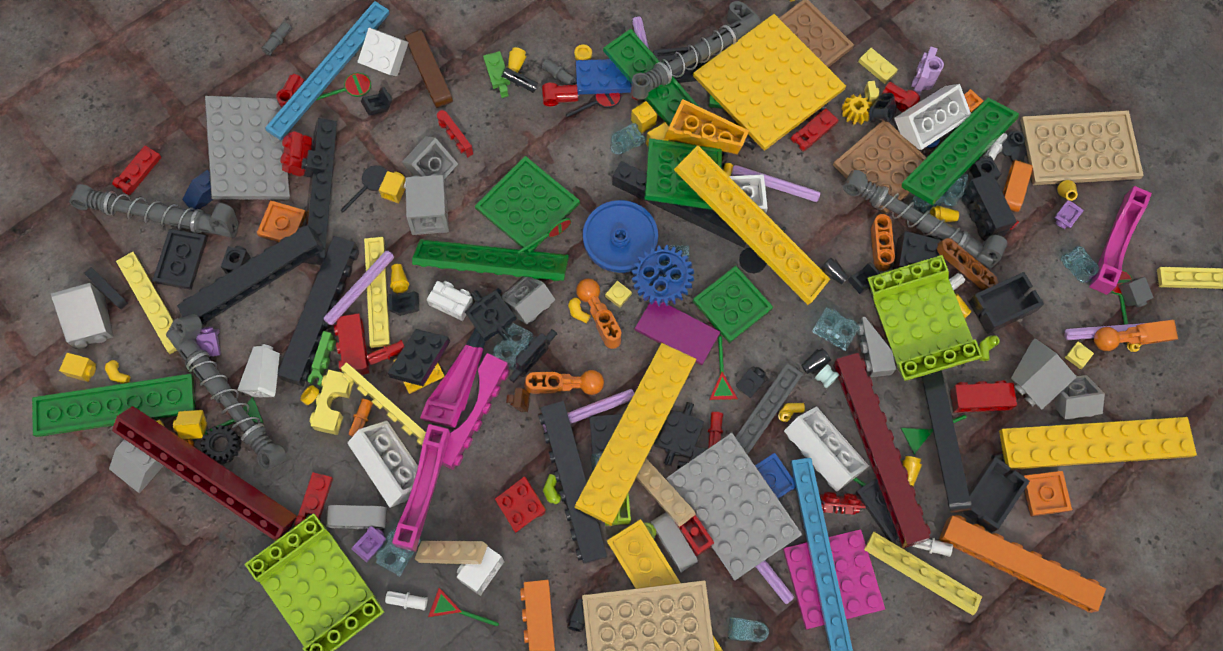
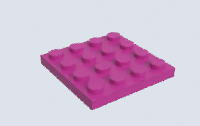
M861 529L829 537L846 620L885 610L869 554L864 550L866 544ZM803 543L784 548L783 553L805 630L823 626L824 620L808 544Z

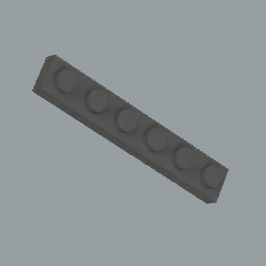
M788 363L736 436V439L747 454L754 447L803 375V373Z

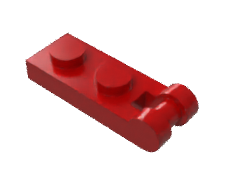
M825 108L800 131L796 132L790 140L794 144L797 143L800 146L799 149L805 152L833 128L839 120Z
M444 110L437 113L439 126L446 128L447 136L450 140L454 139L457 143L455 145L461 154L464 153L467 158L473 155L472 145L448 113Z
M144 146L121 175L113 180L112 185L117 189L121 188L125 194L131 195L162 157L157 152Z
M312 473L299 514L295 520V527L306 519L307 514L312 515L314 513L320 520L333 481L332 477Z

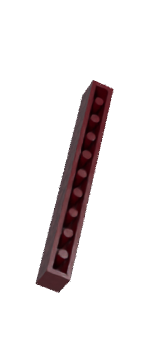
M859 353L837 358L833 365L835 372L839 374L840 385L873 472L878 480V485L887 504L886 506L890 512L902 548L924 543L930 538L931 531L928 524L923 520L921 505L916 502L915 489L909 484L907 479L908 471L905 466H902L900 461V451L898 448H895L893 443V433L887 428L886 415L880 410L879 397L873 392L872 379L866 374L865 361L863 358H860Z
M134 406L117 415L112 428L114 433L273 540L277 541L291 530L297 515Z

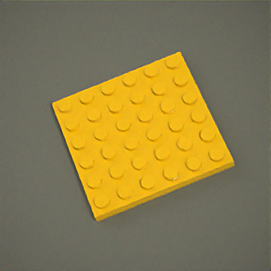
M775 14L740 38L736 44L729 46L693 73V77L741 127L749 130L748 135L764 151L846 88V85Z

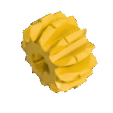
M854 94L850 98L847 97L841 108L843 111L842 117H847V122L853 121V125L856 122L862 125L864 121L869 120L872 102H867L868 97L861 98V94L858 97Z

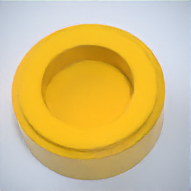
M585 44L577 46L574 51L575 59L591 60L592 49Z
M314 385L307 387L302 393L300 400L306 405L311 404L319 394V389Z

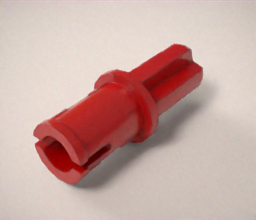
M402 340L386 347L384 345L383 348L367 354L369 364L373 365L387 358L390 360V357L401 353L404 348Z
M721 412L711 413L710 429H708V449L721 440V434H723V413Z

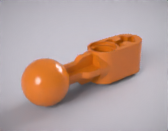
M590 278L581 280L576 287V294L581 301L589 303L591 307L590 313L604 344L611 349L619 347L621 344V329L612 312L598 298L600 295L599 284ZM603 319L608 320L607 323H602L600 321Z
M1175 320L1136 325V327H1128L1126 331L1120 332L1112 327H1102L1094 335L1095 345L1103 351H1112L1118 347L1119 343L1124 342L1144 345L1178 340Z
M588 370L581 377H572L570 374H559L557 372H532L527 375L524 387L527 392L532 394L556 393L558 391H571L572 388H581L586 394L594 395L603 389L604 378L595 370ZM532 379L537 383L536 386L530 383ZM543 379H545L544 387H542L543 383H541ZM555 379L558 382V386H550L548 380Z

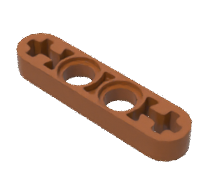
M946 238L938 243V253L943 255L944 259L979 288L985 290L998 284L997 277L955 241ZM958 255L962 257L963 263L958 260ZM972 267L976 269L977 275L973 273Z

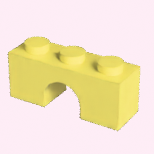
M328 370L327 375H324L322 379V392L317 395V407L310 417V423L314 430L334 435L339 433L343 416L340 412L331 410V404L338 397L349 398L354 384L353 381L349 383L342 376L343 373Z

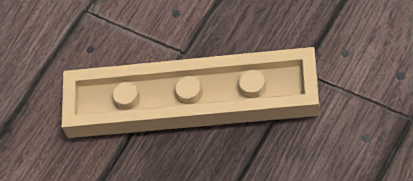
M646 458L636 479L680 527L696 515L695 511Z
M421 541L415 560L419 563L481 564L488 545L483 541Z

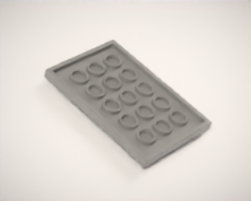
M205 96L211 199L289 200L288 173L282 171V163L280 162L281 156L284 153L282 140L274 137L265 129L282 109L277 99Z
M730 433L666 478L670 485L695 511L697 518L714 541L712 548L734 580L803 535L733 433Z

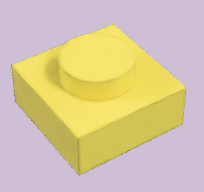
M868 81L864 94L865 97H868L867 102H872V106L879 97V89L876 88L875 81Z
M617 281L605 294V297L620 308L632 295V292Z
M1077 342L1065 358L1079 369H1082L1094 353Z

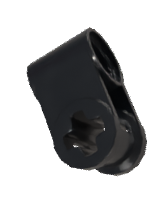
M884 93L878 97L869 111L871 122L876 120L890 122L892 120V117L897 112L894 94Z

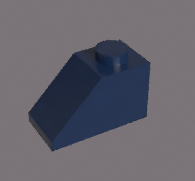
M208 170L191 181L182 199L189 208L200 210L214 200L211 199L210 172Z

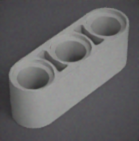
M330 505L328 506L326 527L368 529L372 526L374 529H385L387 508L382 506Z
M667 512L650 521L680 573L698 563L695 554L680 529Z

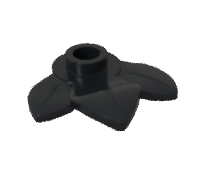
M1019 131L1010 132L1007 135V140L1002 144L1003 155L1010 156L1012 162L1014 160L1024 162L1025 155L1027 156L1025 138Z

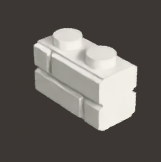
M437 281L427 298L429 306L461 321L466 316L465 311L470 309L473 304L471 294L464 289L456 290L447 281L443 283Z

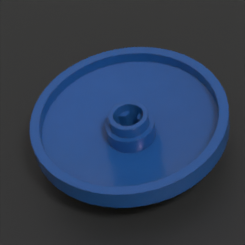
M624 200L610 201L597 207L587 218L583 229L584 248L590 259L599 267L617 273L636 270L634 263H640L638 257H645L644 251L650 254L651 247L656 250L658 243L657 225L651 214L642 206Z

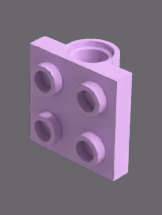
M930 47L928 53L924 52L921 62L918 64L917 74L911 87H914L913 91L918 93V95H920L922 90H930L934 86L943 69V61L935 56L937 48Z

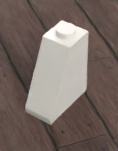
M265 344L253 347L238 391L252 397H274L280 353L273 351V347Z

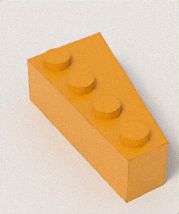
M682 99L664 138L692 145L722 149L724 152L738 154L749 130Z

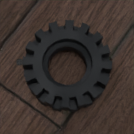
M219 425V428L216 426L212 427V431L208 429L206 431L208 435H203L202 437L204 441H201L202 451L218 463H227V460H234L232 457L234 455L237 457V450H241L239 446L241 440H239L238 434L229 427ZM221 437L227 438L228 447L224 451H216L214 448L215 441Z

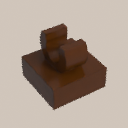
M515 388L514 395H507L506 403H511L510 405L520 412H528L530 393L523 388Z

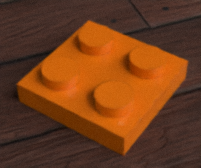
M270 200L257 235L280 242L281 239L291 236L302 227L307 212L303 209Z
M1063 471L1024 476L1030 481L1025 488L1030 516L1072 511Z

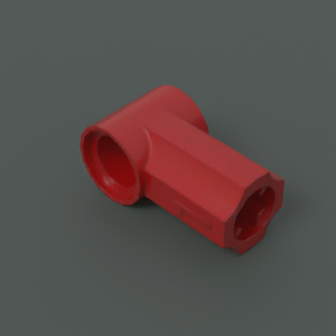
M296 74L289 76L283 89L279 90L276 94L277 101L281 107L288 102L305 82L303 78Z
M889 82L882 94H894L897 108L902 113L920 101L918 93L913 90L905 91L892 82Z
M555 83L544 84L542 86L543 104L552 107L558 105L559 102L578 101L577 85L558 86Z

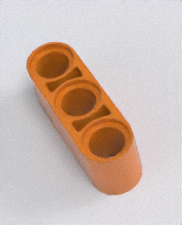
M1018 160L1012 162L1003 190V195L1011 211L1019 212L1023 204L1033 165Z
M880 214L871 225L873 260L877 270L886 271L895 259L892 222L889 216ZM878 223L883 224L884 228L878 226ZM879 241H884L886 245H882ZM881 258H885L888 262H883Z

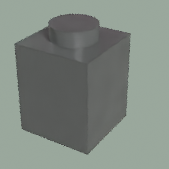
M1145 277L1134 278L1118 285L1127 306L1135 305L1138 308L1146 305L1148 300L1154 298Z

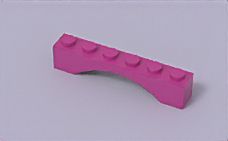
M1133 186L1125 194L1091 280L1090 288L1107 295L1116 287L1122 272V264L1127 246L1148 205L1152 193Z
M488 353L484 357L478 368L480 381L477 402L467 420L450 433L451 436L442 465L454 470L456 466L461 464L465 448L468 449L472 444V435L480 429L483 415H487L492 406L490 402L493 397L496 398L498 396L502 380L505 381L509 376L510 370H508L507 362Z
M431 424L428 425L414 484L392 543L396 547L416 552L451 436L449 429Z

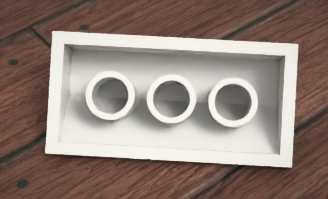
M960 84L944 86L894 119L900 134L919 150H922L962 124L971 115Z
M817 406L798 416L784 430L788 438L801 450V453L807 458H812L815 469L822 474L836 492L869 467Z
M388 421L359 429L349 440V447L389 507L405 502L409 499L418 465Z

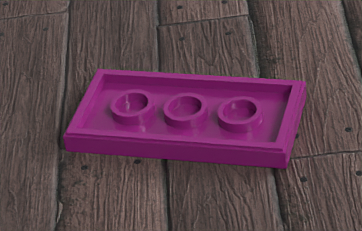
M657 301L652 305L649 303L635 327V331L695 358L696 363L703 365L720 334V331L670 305L666 306L664 302L658 306Z

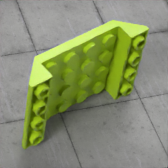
M943 255L868 278L876 310L893 352L898 371L904 381L983 357L976 339H972L949 280V271Z
M314 513L245 563L253 578L261 583L304 647L302 649L304 651H335L385 613L373 592Z

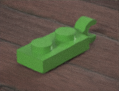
M501 52L484 55V62L493 89L499 88L501 98L508 97L506 85H510V81L501 77L505 69Z
M323 331L312 364L313 370L308 377L310 384L313 383L315 378H319L318 385L321 387L322 374L329 366V355L334 350L336 344L335 338L329 332Z

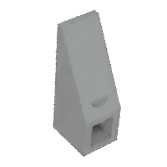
M862 317L857 324V333L861 335L860 349L862 354L864 353L865 371L868 372L870 377L892 375L896 370L892 350L866 317Z

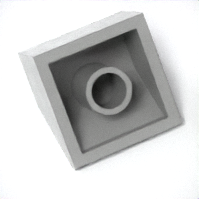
M425 136L402 161L404 166L414 176L438 174L443 175L444 179L458 165L436 138Z
M523 277L501 296L513 314L525 324L534 321L537 315L543 310L548 309L551 303L555 301L546 285L532 277Z
M1087 375L1076 376L1054 398L1056 410L1064 419L1092 417L1103 414L1105 393Z
M124 439L115 449L109 470L140 493L161 470L163 465Z

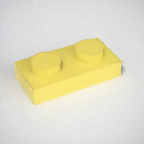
M872 48L858 61L884 84L898 71L896 67Z

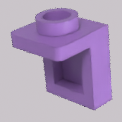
M1067 200L1054 217L1057 220L1055 224L1063 229L1066 227L1070 229L1084 210Z
M205 327L201 329L196 338L197 344L202 350H206L210 356H218L221 354L218 340L219 329Z
M370 526L367 532L352 547V550L365 562H368L384 545L386 538L381 530Z

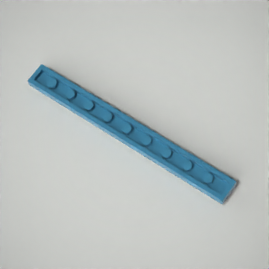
M374 1L265 127L266 131L282 140L363 46L368 28L376 30L389 15V10Z
M812 458L792 460L791 467L830 651H853Z

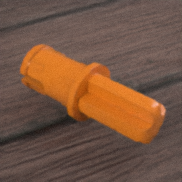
M361 399L357 413L353 415L354 421L349 431L351 437L359 429L364 428L365 423L368 422L367 418L373 405L370 400Z

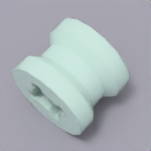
M827 364L817 374L815 379L821 381L827 389L838 378L839 374L833 372L831 366Z

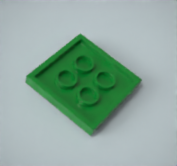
M737 266L733 267L692 301L714 327L720 331L729 344L773 309L769 301Z

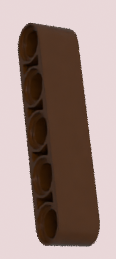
M422 30L404 35L405 40L409 42L408 48L435 107L439 108L452 103L453 99Z

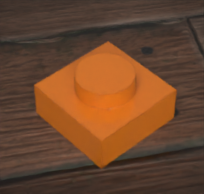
M971 89L964 94L971 113L984 102Z

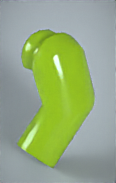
M990 335L980 342L979 349L983 356L980 361L990 360L989 350L999 344L998 336Z
M549 474L543 488V493L549 503L558 504L561 501V496L557 494L554 488L557 483L554 475Z

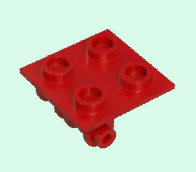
M526 477L520 479L495 498L515 533L535 518L543 516L546 511Z
M824 492V495L819 494L823 513H833V506L834 513L837 514L838 506H840V514L851 515L859 513L860 508H866L855 494L845 493L844 496H836L834 492Z

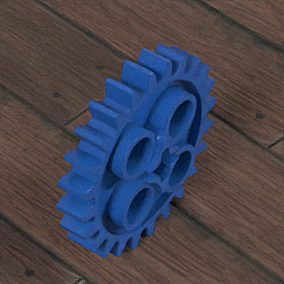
M658 245L657 251L651 247L650 254L644 251L645 257H638L640 263H634L637 270H632V274L635 276L632 278V281L636 283L634 288L638 290V295H643L644 301L650 298L651 305L657 301L658 306L662 302H665V305L668 306L669 301L676 304L675 298L682 301L681 294L688 295L686 288H692L690 282L694 281V276H691L694 274V269L691 268L692 262H687L688 256H683L682 250L676 253L675 247L670 251L668 245L665 246L664 250H661L660 245ZM664 260L669 261V264L666 266L660 265ZM647 272H654V275L651 277L645 276ZM675 274L681 275L678 280H674L672 277ZM662 285L666 287L663 291L656 290L659 286Z

